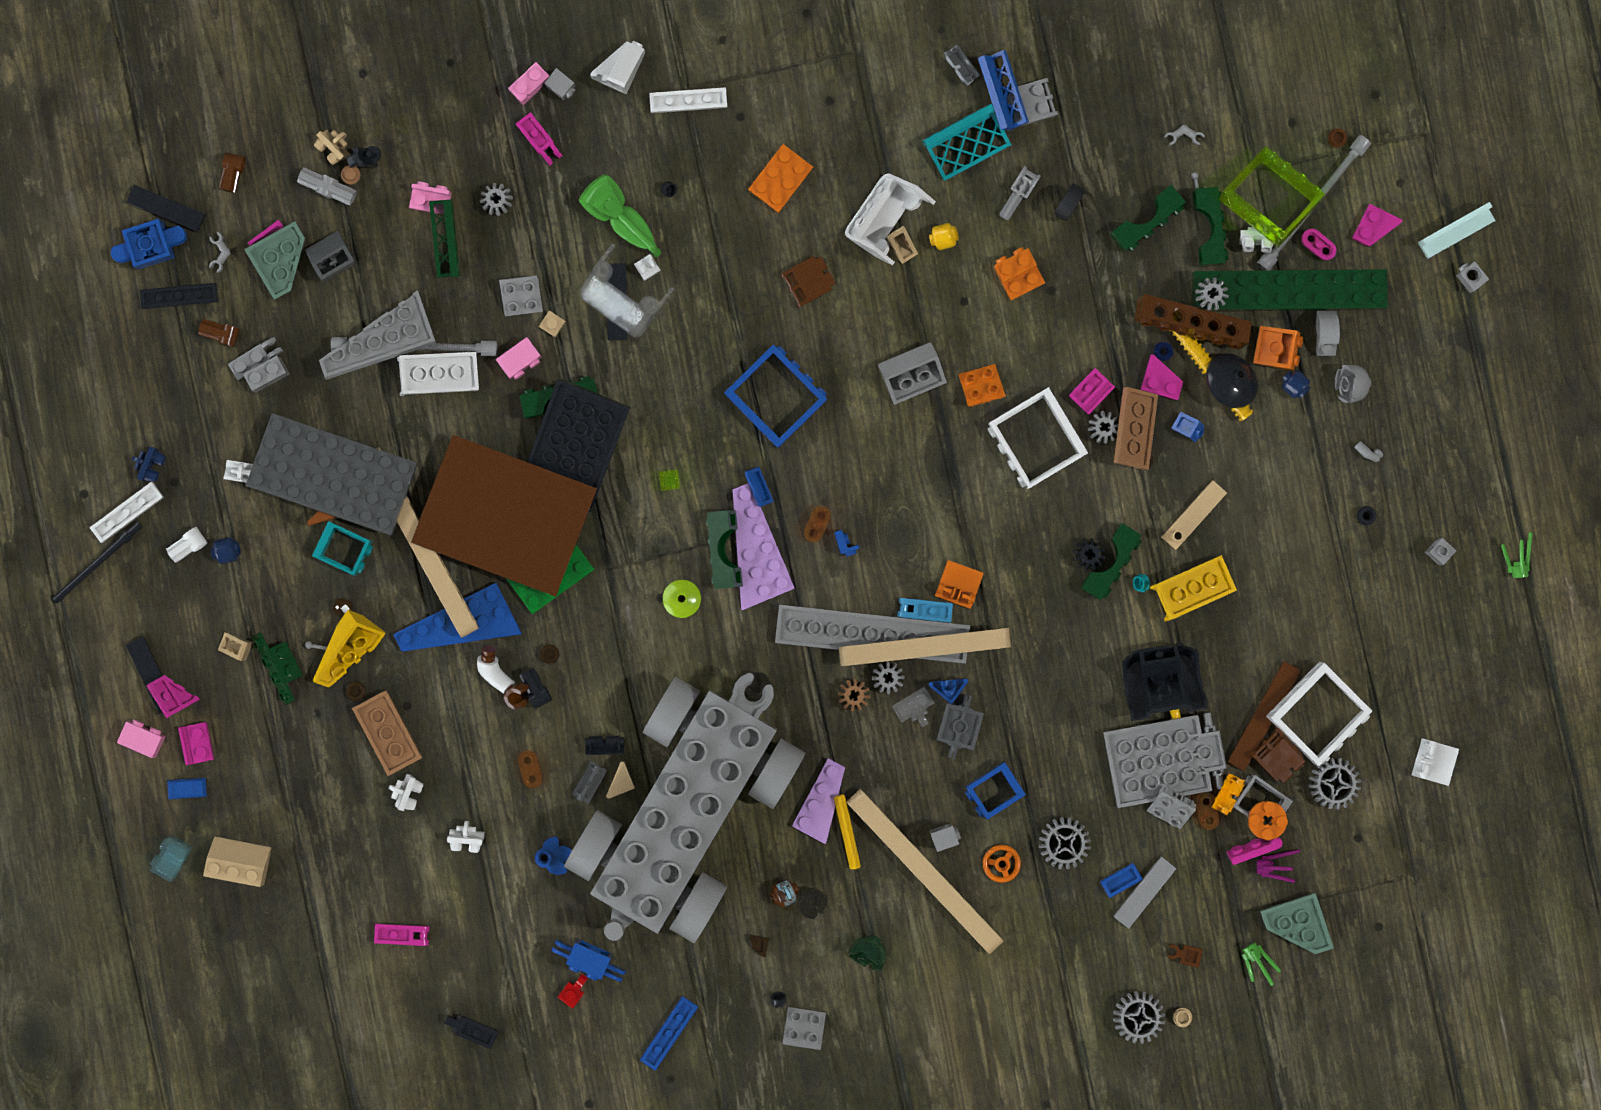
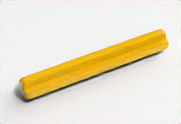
M844 794L836 795L834 801L850 869H858L861 867L846 798Z

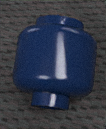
M1299 370L1293 373L1289 371L1282 378L1284 381L1282 389L1291 398H1301L1311 388L1309 386L1310 380Z
M232 537L216 540L214 547L211 548L212 558L216 559L220 564L237 561L238 556L241 555L238 541H235Z

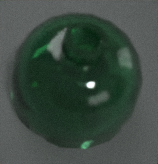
M871 935L870 937L864 936L856 939L852 943L848 954L856 963L866 967V964L871 965L872 970L881 971L887 959V950L880 943V938Z

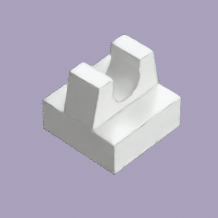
M650 254L634 264L644 281L661 271Z

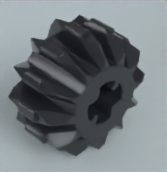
M1093 538L1089 540V545L1087 540L1083 539L1084 546L1077 543L1076 546L1080 550H1073L1074 554H1079L1073 560H1081L1077 565L1078 567L1085 563L1084 570L1086 571L1089 569V564L1091 569L1095 570L1096 566L1094 563L1101 566L1102 563L1098 559H1105V556L1099 553L1104 552L1105 548L1098 549L1101 542L1093 545ZM1088 549H1091V553L1094 554L1093 557H1090V560L1084 555L1085 552H1088Z

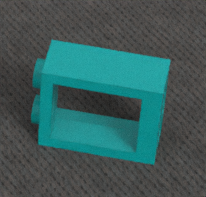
M328 521L312 556L353 576H357L358 573H362L365 567V563H363L365 557L369 556L373 550L371 545L373 541ZM336 530L365 543L353 569L324 555Z

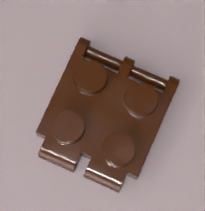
M813 256L780 274L786 280L790 288L789 292L793 293L798 303V308L832 291L831 286L836 284L830 271L823 274V271L828 269L822 256L817 259ZM787 275L790 276V278H791V280H792V282H793V284H794L795 286L792 285V283L790 282V280H789V278H788ZM796 290L798 291L800 297L802 298V300H803L802 302H801V300H800L798 294L796 293Z
M1277 727L1274 730L1275 732L1267 740L1264 739L1262 741L1263 744L1255 752L1252 751L1250 755L1274 781L1277 782L1279 780L1284 784L1293 775L1289 769L1292 768L1294 771H1297L1305 761L1301 758L1304 754Z

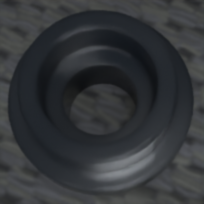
M1364 506L1357 511L1356 517L1360 524L1370 525L1376 519V512L1373 508ZM1364 512H1367L1369 514V518L1367 520L1363 518Z

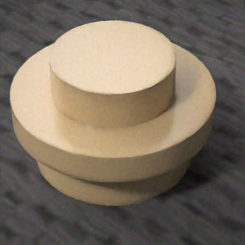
M1178 1008L1173 1013V1021L1179 1027H1186L1192 1021V1014L1186 1008Z

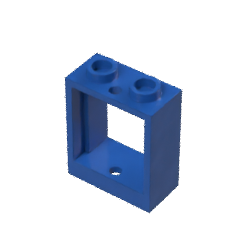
M1004 761L965 786L967 788L965 794L970 802L973 800L976 802L978 807L975 809L981 818L985 816L987 820L1026 795ZM1001 771L1015 792V795L987 812L973 788Z

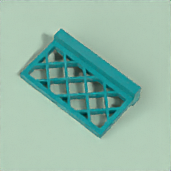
M992 104L986 105L922 140L943 181L1011 146L1005 131L1000 129ZM990 117L995 122L993 131L983 128L985 120ZM971 127L979 129L976 140L966 137L968 129ZM982 130L992 133L989 144L979 141ZM995 134L1003 137L1004 145L1000 147L992 145ZM954 136L963 138L960 149L949 146L951 138ZM965 139L975 142L972 153L962 150ZM978 143L988 146L987 152L983 156L975 154ZM938 145L946 147L943 158L935 156L932 148ZM948 148L959 151L956 162L945 159ZM961 152L971 155L970 162L966 165L958 163ZM944 161L955 164L953 171L948 175H945L942 169Z

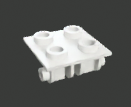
M1421 739L1412 776L1449 786L1459 749Z

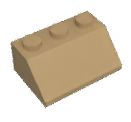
M215 836L206 859L203 876L261 887L265 885L272 847Z

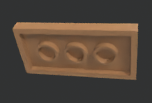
M1130 387L1123 388L1114 456L1115 464L1149 470L1158 394Z
M387 690L352 708L387 776L423 758Z

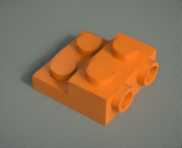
M1021 247L1013 252L1014 256L1008 259L1006 256L996 260L997 264L993 267L1010 301L1045 284L1029 248L1024 250Z
M1260 326L1253 364L1294 371V367H1298L1300 360L1297 350L1303 344V337L1300 336L1301 333L1295 330Z

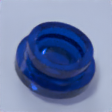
M1160 342L1154 348V355L1160 361H1167L1173 355V348L1167 342ZM1161 348L1166 349V355L1160 353Z

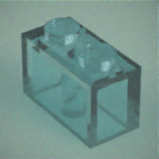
M170 836L168 839L165 838L160 845L162 849L160 854L155 855L150 863L152 865L150 871L169 882L175 880L193 848L175 836Z

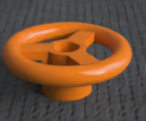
M1001 844L991 847L983 858L985 874L991 880L998 883L1013 880L1021 868L1019 854L1008 845ZM996 851H1007L1004 857H999L996 860L990 859V856ZM1013 856L1015 860V868L1013 872L1009 875V859ZM1000 861H1005L1004 867H999ZM988 865H994L997 871L1002 872L1003 877L995 876L990 871Z

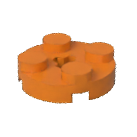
M1262 801L1255 804L1249 811L1248 826L1251 832L1258 838L1265 840L1275 839L1285 831L1288 820L1284 809L1279 804ZM1265 815H1266L1267 817H1270V816L1272 817V819H1271V822H1272V823H1271L1270 825H1268V824L1264 825V824H1263V822H1264V818H1263V817H1264Z

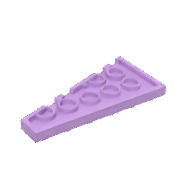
M748 483L733 489L734 510H736L738 527L736 530L738 566L741 567L743 587H740L741 610L794 589L762 509L757 506Z

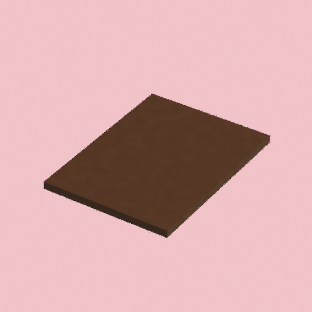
M453 435L411 543L556 597L597 488Z

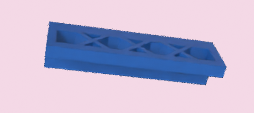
M1006 50L991 56L983 55L979 57L978 61L1000 129L1011 131L1028 123L1029 120ZM1002 56L1004 63L1002 68L999 69L996 66L995 59ZM1004 74L1009 78L1007 87L1003 86L1001 82ZM1009 92L1015 96L1013 105L1009 104L1007 100ZM1015 110L1020 112L1022 118L1021 121L1016 123L1013 119Z

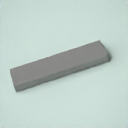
M1160 856L1113 917L1129 929L1176 868Z

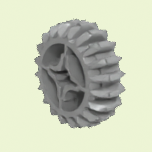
M1330 758V764L1328 761H1325L1323 767L1322 765H1316L1319 771H1311L1316 776L1315 778L1309 777V780L1314 781V784H1309V788H1315L1311 795L1318 794L1315 801L1319 802L1322 800L1321 806L1324 807L1328 803V809H1332L1333 805H1335V808L1338 810L1340 809V803L1346 808V801L1354 802L1351 796L1358 797V794L1354 793L1355 789L1361 790V787L1356 786V783H1360L1361 779H1355L1359 772L1352 773L1355 766L1351 765L1348 767L1349 761L1345 760L1342 764V758H1338L1335 763V759ZM1335 768L1329 778H1322L1327 770ZM1341 769L1348 775L1349 783L1342 781ZM1336 778V781L1343 784V786L1338 785V787L1335 786L1336 788H1334L1333 785L1326 782L1335 781L1334 779ZM1320 784L1328 786L1329 798L1323 794ZM1341 789H1348L1345 795L1335 799V796L1338 795Z
M1060 817L1059 824L1053 819L1054 826L1052 827L1047 823L1046 826L1049 828V831L1047 832L1044 829L1041 831L1046 835L1045 837H1039V840L1044 841V844H1039V848H1045L1041 855L1048 854L1045 861L1048 862L1053 859L1051 862L1053 867L1057 862H1059V869H1062L1063 863H1065L1066 869H1070L1069 863L1071 862L1074 867H1077L1075 861L1078 859L1080 863H1083V859L1080 856L1087 857L1088 854L1083 851L1084 849L1090 850L1091 848L1085 845V843L1091 842V839L1084 838L1089 832H1081L1085 826L1082 824L1077 828L1079 821L1075 820L1071 824L1070 817L1067 818L1066 823H1064V818ZM1060 828H1071L1074 831L1063 836L1057 830ZM1053 834L1057 839V845L1051 851L1049 841ZM1079 835L1080 847L1076 852L1072 843L1076 839L1075 837ZM1058 836H1060L1064 840L1069 839V842L1067 843L1069 844L1071 850H1069L1065 846L1060 847V844L1062 843L1060 842L1061 840L1058 838ZM1062 851H1068L1072 857L1062 859L1056 857V855Z
M1134 991L1133 998L1130 993H1127L1129 998L1127 1001L1123 997L1120 998L1123 1005L1116 1003V1007L1120 1011H1113L1115 1015L1119 1016L1113 1018L1114 1022H1119L1115 1028L1116 1030L1121 1029L1119 1032L1120 1036L1126 1034L1125 1039L1127 1041L1132 1037V1042L1136 1043L1137 1038H1139L1140 1043L1143 1044L1144 1037H1146L1148 1042H1150L1151 1034L1155 1038L1158 1036L1154 1032L1156 1029L1160 1032L1162 1031L1158 1024H1165L1164 1020L1159 1019L1165 1016L1164 1012H1159L1163 1009V1006H1156L1159 1000L1154 999L1152 1001V994H1149L1146 998V992L1142 991L1141 997H1139L1137 991ZM1139 1002L1134 1011L1126 1012L1130 1005ZM1145 1003L1152 1007L1154 1017L1145 1014ZM1142 1012L1141 1015L1145 1018L1139 1019V1022L1137 1023V1019L1133 1016H1138L1139 1013ZM1124 1017L1133 1020V1031L1126 1028ZM1152 1023L1147 1030L1139 1032L1144 1024Z

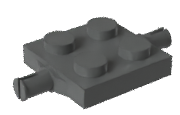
M965 694L962 705L946 703L936 740L951 746L949 758L956 759L958 748L970 750L975 748L984 713L970 708L973 696L969 695L968 698V695Z

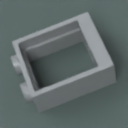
M1254 774L1248 775L1244 779L1243 784L1245 786L1239 797L1235 795L1232 797L1237 800L1234 808L1249 817V812L1239 804L1254 782L1281 799L1278 804L1285 812L1293 802ZM1271 816L1268 817V819L1266 820V822H1265V823L1263 822V824H1264V825H1266V824L1270 825V824L1272 823V822H1271L1272 817H1271Z

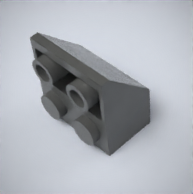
M339 231L305 249L313 268L324 283L358 264Z

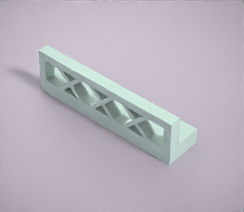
M1491 203L1483 205L1419 241L1418 244L1426 258L1432 257L1494 222L1495 219L1489 210L1492 208Z

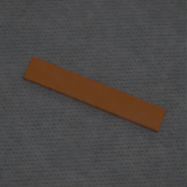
M1284 661L1282 662L1227 762L1243 771L1246 770L1252 759L1250 753L1257 750L1272 723L1266 716L1289 693L1301 672L1300 670Z

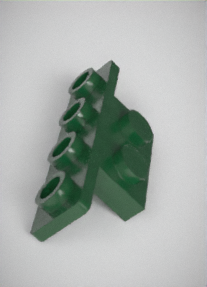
M259 632L252 637L253 646L259 651L261 662L268 669L270 680L279 691V698L285 705H289L295 699L287 683L300 678L303 674L286 641L269 649L262 633Z

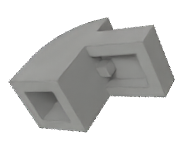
M1317 311L1315 325L1317 332L1316 355L1336 356L1337 344H1339L1340 338L1337 311Z

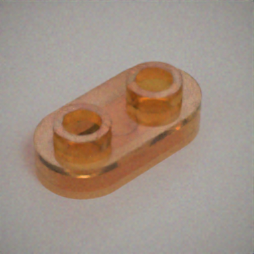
M817 506L812 511L804 529V537L807 541L815 543L822 538L831 517L827 507ZM819 512H823L825 514V517L823 519H819L817 517V514ZM813 529L817 531L815 537L810 536V531Z
M526 750L518 758L523 782L528 788H537L543 781L538 757L535 752ZM525 757L531 758L530 764L525 763ZM531 775L536 777L535 782H530L529 777Z
M1202 792L1195 799L1199 823L1204 829L1213 830L1219 824L1218 812L1212 808L1215 798L1209 792ZM1204 798L1209 799L1207 805H1204L1202 802ZM1208 817H1212L1213 822L1211 824H1207L1206 819Z

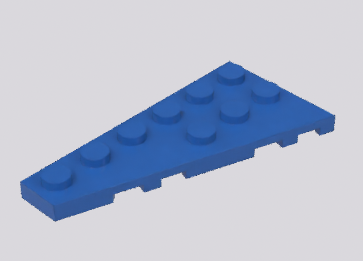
M495 583L464 599L479 629L461 638L445 609L393 635L401 651H409L520 635L522 632L498 584Z

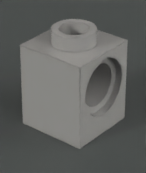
M557 68L544 83L548 89L563 101L566 97L569 99L575 92V83Z
M1466 262L1459 268L1460 272L1456 275L1469 293L1474 292L1489 280L1476 262L1471 264ZM1468 271H1472L1475 274L1474 281L1468 279Z
M1437 538L1425 551L1438 565H1444L1456 552L1443 538Z

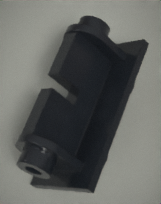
M620 735L606 736V739H603L602 736H589V738H585V754H624L625 739L620 737Z

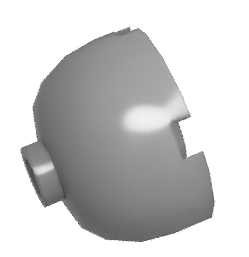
M1342 365V369L1337 370L1335 377V389H1339L1340 395H1337L1338 398L1344 403H1354L1366 397L1371 387V379L1366 370L1358 365Z

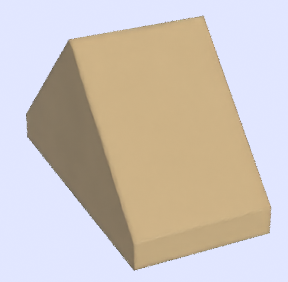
M904 226L887 236L886 240L902 264L918 255Z
M224 632L218 650L237 660L245 661L253 643Z
M621 761L606 795L607 798H612L636 787L625 761Z

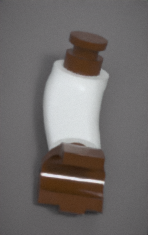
M490 645L483 646L482 653L477 658L478 672L488 683L505 694L504 700L508 707L511 709L525 707L529 699L522 695V693L528 690V685L523 683L514 685L515 682L499 667L498 658L495 656L496 648Z

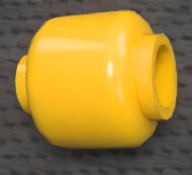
M944 223L932 228V234L929 235L932 246L935 245L938 250H944L954 247L956 241L959 240V236L955 226H952L950 223Z

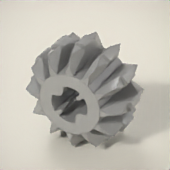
M493 183V189H490L489 186L485 187L488 193L481 192V195L486 198L480 199V202L485 204L483 206L484 210L489 209L490 215L496 210V215L500 216L501 209L504 213H507L505 206L512 207V204L507 201L512 200L513 196L508 195L510 190L509 188L504 190L503 184H500L497 189V184ZM496 195L501 198V201L498 200L499 203L497 204L492 201V198Z
M1206 278L1205 284L1201 282L1198 284L1201 289L1195 290L1196 294L1201 295L1196 298V301H1203L1200 307H1204L1207 304L1208 311L1211 310L1212 305L1215 310H1218V304L1224 306L1225 302L1223 299L1228 298L1227 294H1223L1228 288L1220 287L1223 285V281L1216 284L1217 278H1213L1212 282ZM1214 290L1213 293H1216V296L1211 299L1207 293Z
M1101 411L1100 417L1097 414L1093 415L1096 421L1089 420V424L1094 425V427H1089L1088 431L1095 432L1090 437L1094 438L1097 435V443H1100L1102 438L1104 444L1108 443V438L1111 441L1115 440L1112 434L1117 435L1118 431L1114 429L1118 428L1119 424L1114 425L1118 418L1114 417L1111 420V412L1105 417L1104 411ZM1101 423L1109 426L1107 428L1108 432L1100 430V427H1102L1100 426Z
M887 661L886 668L884 669L880 663L878 666L881 671L873 670L874 673L879 674L878 677H872V680H879V682L874 684V687L882 685L879 690L881 693L885 687H887V694L891 692L890 687L897 692L898 689L895 685L903 686L901 682H898V679L905 678L903 675H897L903 671L902 668L894 671L897 664L894 663L892 668H889L890 663ZM888 672L892 673L893 681L891 683L890 681H888L889 683L884 682L885 678L883 675L885 673L887 675Z

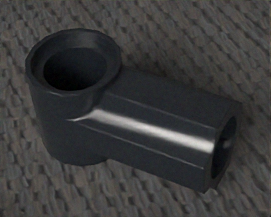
M535 668L519 675L523 684L528 685L527 695L534 709L552 701L545 685L543 686Z

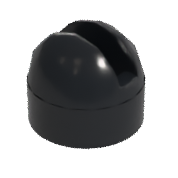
M665 181L661 184L660 190L664 196L671 198L676 194L677 186L670 181Z
M774 992L771 994V1004L773 1007L782 1008L785 1006V993Z

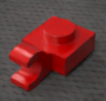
M581 974L575 984L569 981L557 998L573 1009L585 993L581 988L588 978Z

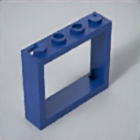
M772 345L724 394L779 448L827 401L825 397L827 393L820 386L816 388L812 384L814 380L807 373L803 375L798 370L800 366L793 359L789 361L785 357L787 353L780 346L776 348ZM772 354L819 399L780 438L734 393Z

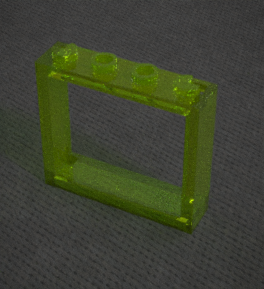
M1265 146L1223 190L1219 200L1279 248L1318 206L1325 193L1319 189V186L1307 180L1304 174L1297 172L1289 162L1282 160L1275 151L1272 152ZM1262 162L1311 201L1285 231L1281 230L1234 192Z

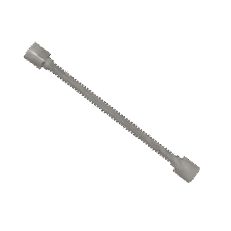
M1362 135L1357 137L1350 146L1351 151L1320 189L1314 199H1312L1308 207L1295 220L1285 235H1283L1279 243L1275 245L1276 247L1270 253L1265 252L1256 264L1264 271L1271 270L1278 261L1277 256L1280 250H1282L1283 246L1287 244L1300 225L1308 218L1312 210L1316 208L1315 206L1320 203L1352 161L1359 155L1362 156L1371 146V142Z
M332 337L331 351L348 342V337ZM481 340V343H476L475 345L436 343L421 348V350H465L481 353V356H497V341Z

